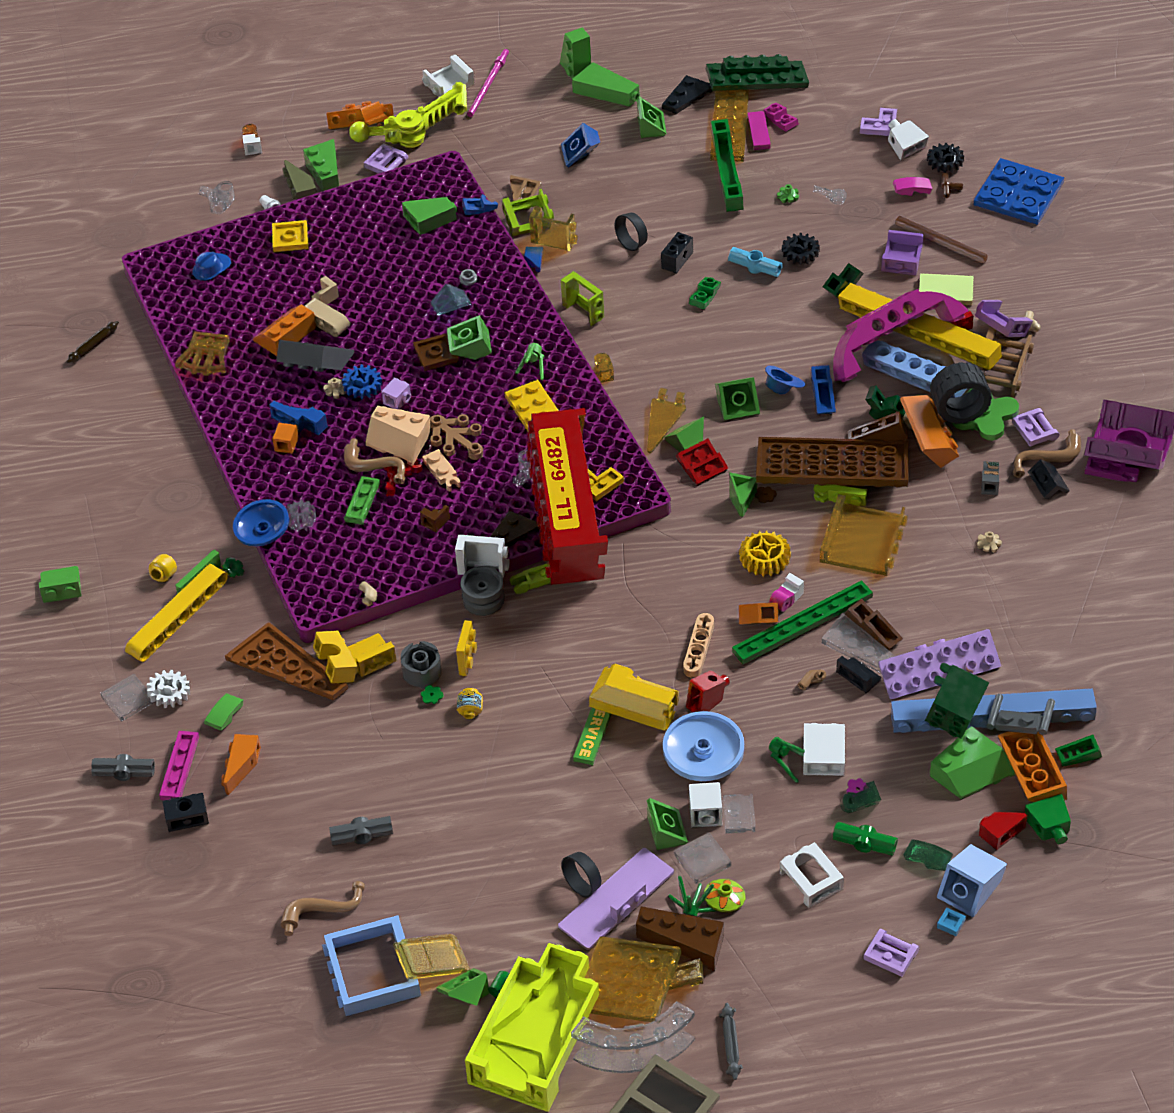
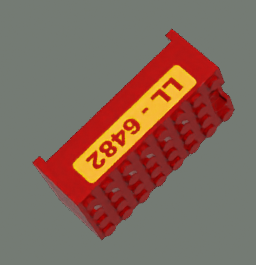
M585 408L532 413L531 421H528L529 431H527L526 458L527 462H530L529 476L533 481L531 488L532 494L535 495L534 507L535 511H538L537 526L541 530V533H539L540 544H543L544 549L542 550L543 561H547L545 575L546 578H550V585L604 579L605 563L598 564L599 555H607L608 537L607 535L599 536L582 439L586 417Z

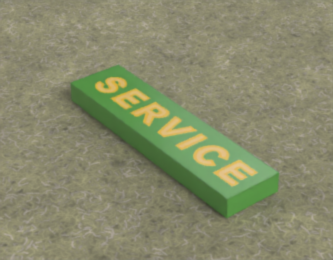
M591 708L573 757L575 762L589 765L594 764L611 717L610 713Z

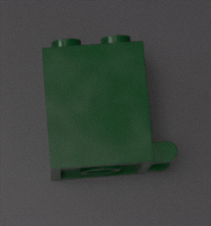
M942 663L939 669L946 673L947 676L946 678L941 676H935L934 683L941 686L925 721L935 728L947 731L953 737L962 739L990 682L953 664L950 666Z

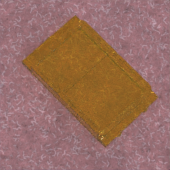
M443 934L408 938L393 944L407 980L465 973L470 970L456 935Z

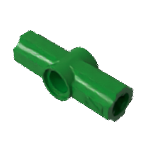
M837 822L834 827L833 840L851 844L860 852L868 853L873 850L891 856L895 854L898 838L878 833L872 826L861 825L856 827Z

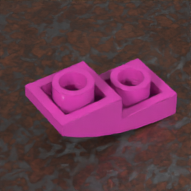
M773 103L763 110L765 115L784 131L799 125L798 119L787 114V108L778 103Z
M906 177L893 181L895 192L900 195L912 196L914 191L930 194L932 191L928 178Z

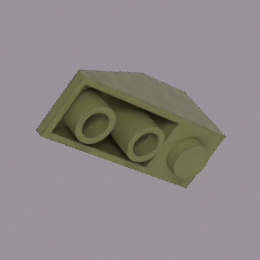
M284 160L285 167L282 168L284 178L287 177L288 188H292V198L297 200L316 194L317 190L312 177L289 161Z

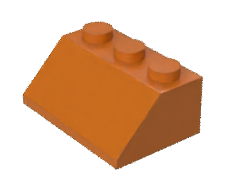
M302 304L296 306L256 335L253 341L277 356L279 340L298 342L316 328L314 312Z

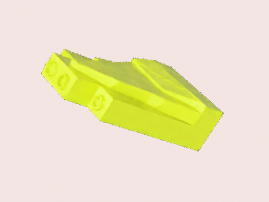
M548 943L539 963L533 959L518 956L465 1059L468 1084L549 1112L559 1092V1076L599 996V984L590 978H584L589 969V956L580 951L575 952L566 949L562 945Z

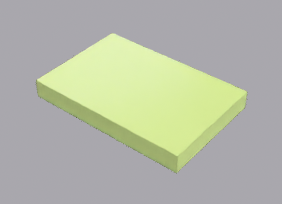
M920 274L919 291L943 293L953 297L963 305H972L974 276Z

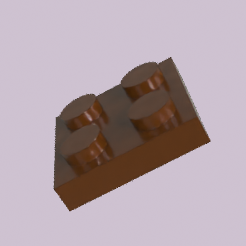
M447 333L413 342V348L424 372L459 362L458 356L450 353Z

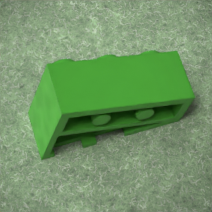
M583 27L564 35L560 64L565 69L566 74L572 79L591 64L590 36Z
M334 139L303 149L305 165L321 191L338 187L339 177Z

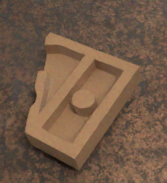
M510 175L513 201L535 196L542 187L541 181Z

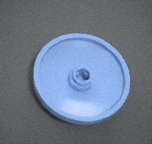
M707 711L693 712L678 718L669 726L663 739V754L669 767L680 776L694 781H713L727 776L738 767L744 755V737L739 727L726 716Z

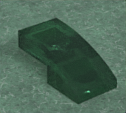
M911 839L903 854L905 860L922 862L927 869L941 871L946 870L947 864L953 857L952 852L914 839Z

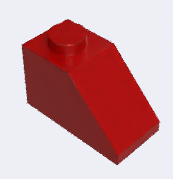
M994 812L989 817L986 816L980 821L979 836L995 850H998L1026 828L1027 815L1025 813Z

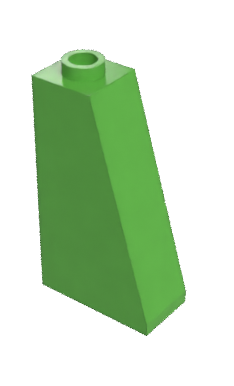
M594 62L572 79V89L575 94L629 107L640 96L638 84Z

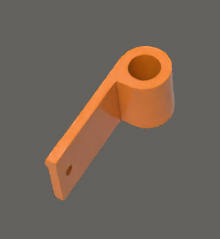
M379 101L360 108L367 125L376 123L377 126H380V121L388 118L384 114L386 113L384 104H380Z

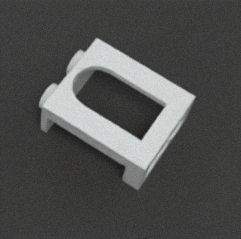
M815 842L809 846L802 847L798 852L788 855L780 861V874L784 875L786 873L804 894V904L808 908L843 889L844 877ZM812 858L816 860L829 876L813 886L798 869V866Z

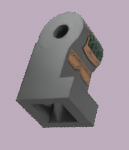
M983 461L981 494L998 495L999 462ZM993 484L995 488L987 489L985 485Z

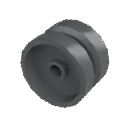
M478 566L465 572L461 578L462 602L465 609L479 616H487L500 610L505 599L501 573L489 566Z

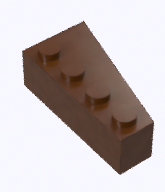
M641 906L636 921V938L659 948H667L675 955L679 956L681 954L690 958L692 962L696 964L702 963L708 966V969L715 971L724 939V922Z

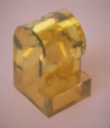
M606 353L595 355L594 371L600 383L613 381L614 369L609 355Z

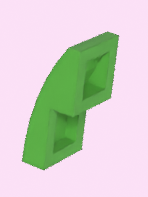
M226 693L212 708L204 724L222 731L232 722V715L243 707V699Z

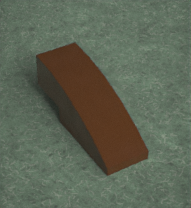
M863 599L851 606L844 615L861 633L888 651L903 640L902 636L878 610L873 611Z

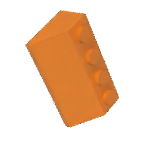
M928 395L901 397L900 401L922 452L940 468L959 457L957 452L958 445L951 438L952 432L945 424L946 420H943L939 415L934 401Z
M1009 731L998 735V739L1028 801L1037 802L1059 794L1063 795L1064 801L1067 800V785L1043 735L1039 732L1037 734Z

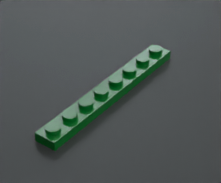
M861 580L733 646L732 653L744 665L846 612L859 600L867 601L873 598V592Z

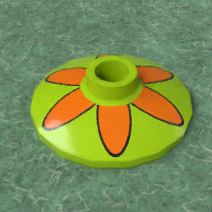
M717 879L707 884L704 892L711 884H714V888L705 898L706 903L714 910L733 912L743 906L746 899L745 891L737 882L729 879Z

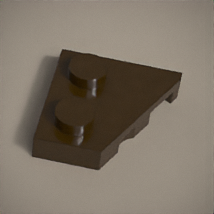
M509 511L490 537L504 538L505 546L510 547L517 541L527 538L528 533L534 530L540 531V528L537 526V521Z

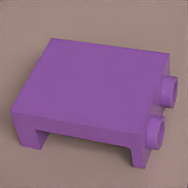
M889 230L885 253L882 256L881 271L917 275L923 247V234Z
M982 300L978 304L974 316L1007 337H1025L1033 322L1028 317L1008 318L999 312L1002 304L1000 300Z

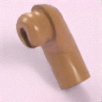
M822 669L808 671L798 683V687L801 690H806L811 683L824 681L826 672Z

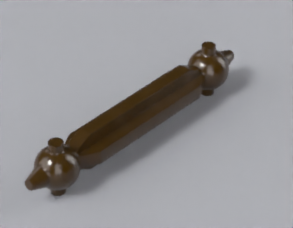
M109 322L106 327L97 331L78 346L75 352H71L66 362H77L79 357L86 355L106 339L110 332H115L119 322Z

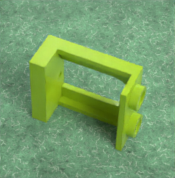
M539 189V195L510 202L509 197L502 199V210L512 237L552 226L554 214L547 205L549 204L546 194H543L542 189ZM531 207H539L544 212L542 219L523 225L518 224L514 213Z
M574 271L561 279L562 306L568 309L576 303L589 312L591 326L604 318L603 291ZM579 284L592 292L594 296L590 299L582 296L579 293Z

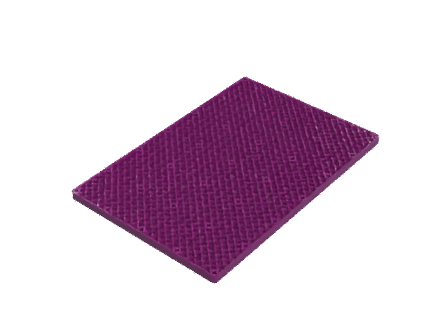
M457 151L439 154L139 249L122 257L125 275L238 511L254 501L263 499L278 501L288 511L289 525L284 534L276 541L264 546H256L300 640L304 643L313 642L316 632H342L460 590L463 575H458L455 554L458 535L490 537L509 511L537 521L538 511H535V495L532 494L531 488L533 481L529 476L530 462H527L526 458L527 430L505 398L506 391L538 380L559 411L585 408L586 417L582 439L587 468L596 476H599L612 467L624 477V482L599 500L595 501L593 499L599 536L607 535V537L664 518L671 513L669 493L495 210L465 215L462 199H481V195L485 194ZM447 197L451 203L453 202L456 205L455 221L422 235H419L403 216L402 203L405 201ZM307 220L309 249L283 252L273 251L272 223ZM204 252L225 254L231 259L230 267L211 280H198L193 276L192 272L196 258ZM466 269L473 270L477 275L476 283L469 286L463 285L459 278L462 271ZM327 276L337 284L339 295L338 298L327 305L346 316L350 326L337 337H333L316 326L313 331L298 342L352 349L354 354L342 370L324 368V372L314 371L312 366H309V369L298 368V364H294V367L283 366V362L276 361L277 356L254 342L253 338L290 309L301 304L305 306L312 300L311 296L321 290L320 279ZM480 315L489 330L492 353L476 360L458 356L459 362L424 372L413 348V342L447 333V328ZM531 343H537L542 347L541 353L544 355V380H540L539 360L536 362L528 361V363L523 365L519 374H515L524 357V353L527 351L528 345ZM363 364V367L366 368L370 365L371 370L376 368V371L380 372L382 378L381 390H377L376 395L370 394L371 398L364 396L361 399L358 396L355 399L353 394L348 396L346 391L345 395L339 394V398L335 399L333 395L327 396L324 391V385H328V380L332 378L342 380L343 374L347 373V369L353 370V366L360 368V365ZM394 378H397L410 385L411 393L410 400L399 410L430 415V417L441 415L445 419L458 418L462 414L468 416L469 424L467 426H449L451 428H470L472 424H480L482 433L479 436H462L471 443H479L483 447V457L478 460L471 459L468 455V449L454 439L455 453L452 456H446L443 451V446L446 444V433L440 432L442 444L434 447L431 445L430 438L433 435V431L430 429V435L417 457L418 465H422V471L420 473L412 472V475L406 476L404 484L396 483L395 495L390 497L386 496V483L389 482L387 471L384 468L367 472H354L350 470L344 462V448L354 438L358 440L357 446L360 449L358 459L360 460L393 457L391 453H382L366 446V438L370 419L376 407L384 406L391 408L383 404L382 390ZM276 401L290 407L302 409L313 407L321 410L326 414L328 427L320 435H316L304 428L301 432H298L299 438L293 454L276 452L274 450L273 436L278 423L281 422L271 418L269 404ZM439 449L457 472V478L460 480L461 487L458 488L457 485L452 484V491L449 492L446 489V483L440 485L424 464L422 456ZM361 476L380 479V485L363 525L345 522L344 520ZM445 505L449 507L450 519L437 533L421 525L420 512L424 508L430 511L434 509L440 511ZM534 530L528 533L527 538L517 541L514 545L508 547L506 559H509V570L505 571V574L543 560L542 550L544 549L543 544H540L539 536L541 530L538 532ZM467 566V571L474 567ZM364 581L377 591L376 601L371 606H367L362 602L365 593L359 589V586Z

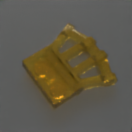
M194 332L188 349L176 360L175 366L179 369L184 368L190 371L191 374L203 373V375L208 376L211 373H226L224 356H226L225 352L230 342L229 335ZM193 354H195L192 364L186 362ZM202 355H207L204 366H199ZM214 356H219L220 365L211 366Z

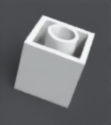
M720 782L689 784L691 828L722 826Z

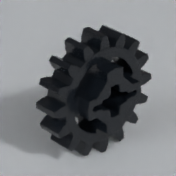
M938 143V147L933 145L927 154L928 166L932 165L931 169H937V172L943 171L946 173L950 171L953 173V169L958 171L964 162L963 150H960L959 146L954 147V144L948 145L945 143L941 145Z
M799 233V235L793 234L792 238L787 236V240H783L782 245L783 257H787V261L793 260V264L799 262L800 265H802V262L809 264V260L815 261V257L819 256V241L815 240L814 236L809 237L808 233L805 236L802 233Z

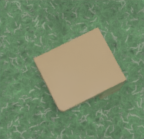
M324 276L320 279L321 290L311 296L312 299L316 298L327 305L339 297L337 284L327 276Z

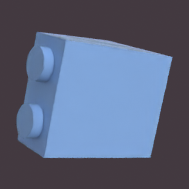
M970 844L947 864L937 898L974 917L1001 882L1007 864Z

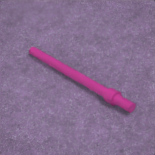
M504 49L501 55L496 58L493 69L467 112L469 117H473L498 71L504 66L506 57L509 54L507 49Z

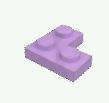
M880 108L879 119L862 117L860 134L889 136L891 129L888 125L892 120L896 119L897 109Z

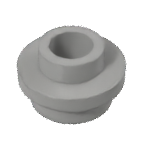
M471 269L462 271L459 277L463 285H473L477 281V275Z

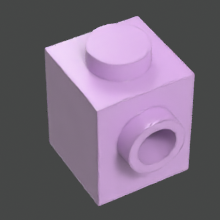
M394 378L382 390L383 404L399 410L411 398L410 385L405 381Z

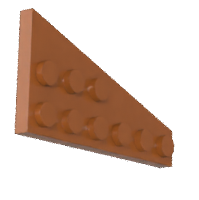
M269 622L225 655L226 661L331 700H335L348 689L347 683L332 684L325 672L326 667Z

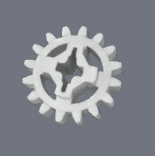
M163 670L161 675L155 673V678L150 677V683H147V696L150 697L151 702L156 701V706L164 704V708H167L168 705L174 708L175 703L182 705V700L187 701V695H190V682L187 681L186 675L181 677V672L173 674V670H170L169 673Z

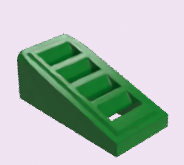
M1094 734L1055 748L1062 767L1102 757ZM1075 750L1077 755L1073 756L1071 751ZM1064 752H1067L1068 755H1069V758L1065 759V756H1064L1063 753H1064Z

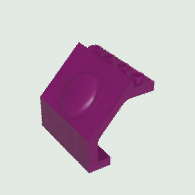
M1103 399L1094 437H1087L1084 455L1148 468L1163 469L1174 437V412Z

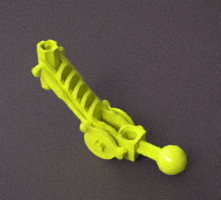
M456 82L452 85L451 90L424 108L421 106L418 107V110L402 111L396 117L389 116V118L384 120V126L368 127L364 122H355L349 129V135L352 140L359 143L366 141L369 136L385 135V142L399 143L406 148L417 147L424 142L426 131L431 126L436 125L437 122L442 121L443 118L448 117L453 112L457 113V115H463L467 111L466 85L462 82Z

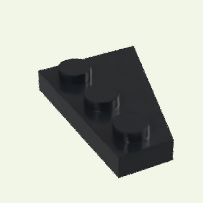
M686 75L662 103V109L678 114L689 107L694 100L702 99L707 92L712 93L710 83Z

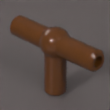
M943 173L941 184L943 197H950V189L963 190V183H950L948 174Z

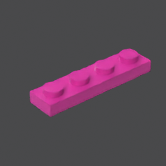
M178 732L159 794L160 800L182 797L199 740L198 732Z

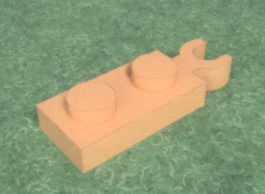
M439 449L422 456L424 464L440 485L446 483V489L449 492L452 491V484L457 485L458 488L461 487L460 480L457 478V472Z

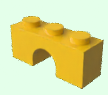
M339 631L316 632L313 649L318 659H328L325 672L331 683L354 682L355 675L358 673V664L354 661L351 651L348 650L345 640L341 637Z

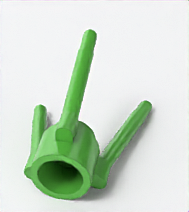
M531 343L528 345L527 351L524 353V357L515 374H519L523 365L528 363V361L536 362L539 360L540 380H544V355L541 353L542 347L539 344Z

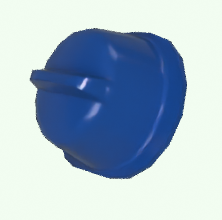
M204 252L196 258L195 266L192 270L193 276L201 281L211 280L230 267L231 259L225 254Z
M767 366L765 368L768 374L765 384L777 394H786L792 387L802 388L805 386L803 380L788 374L781 368L776 366Z

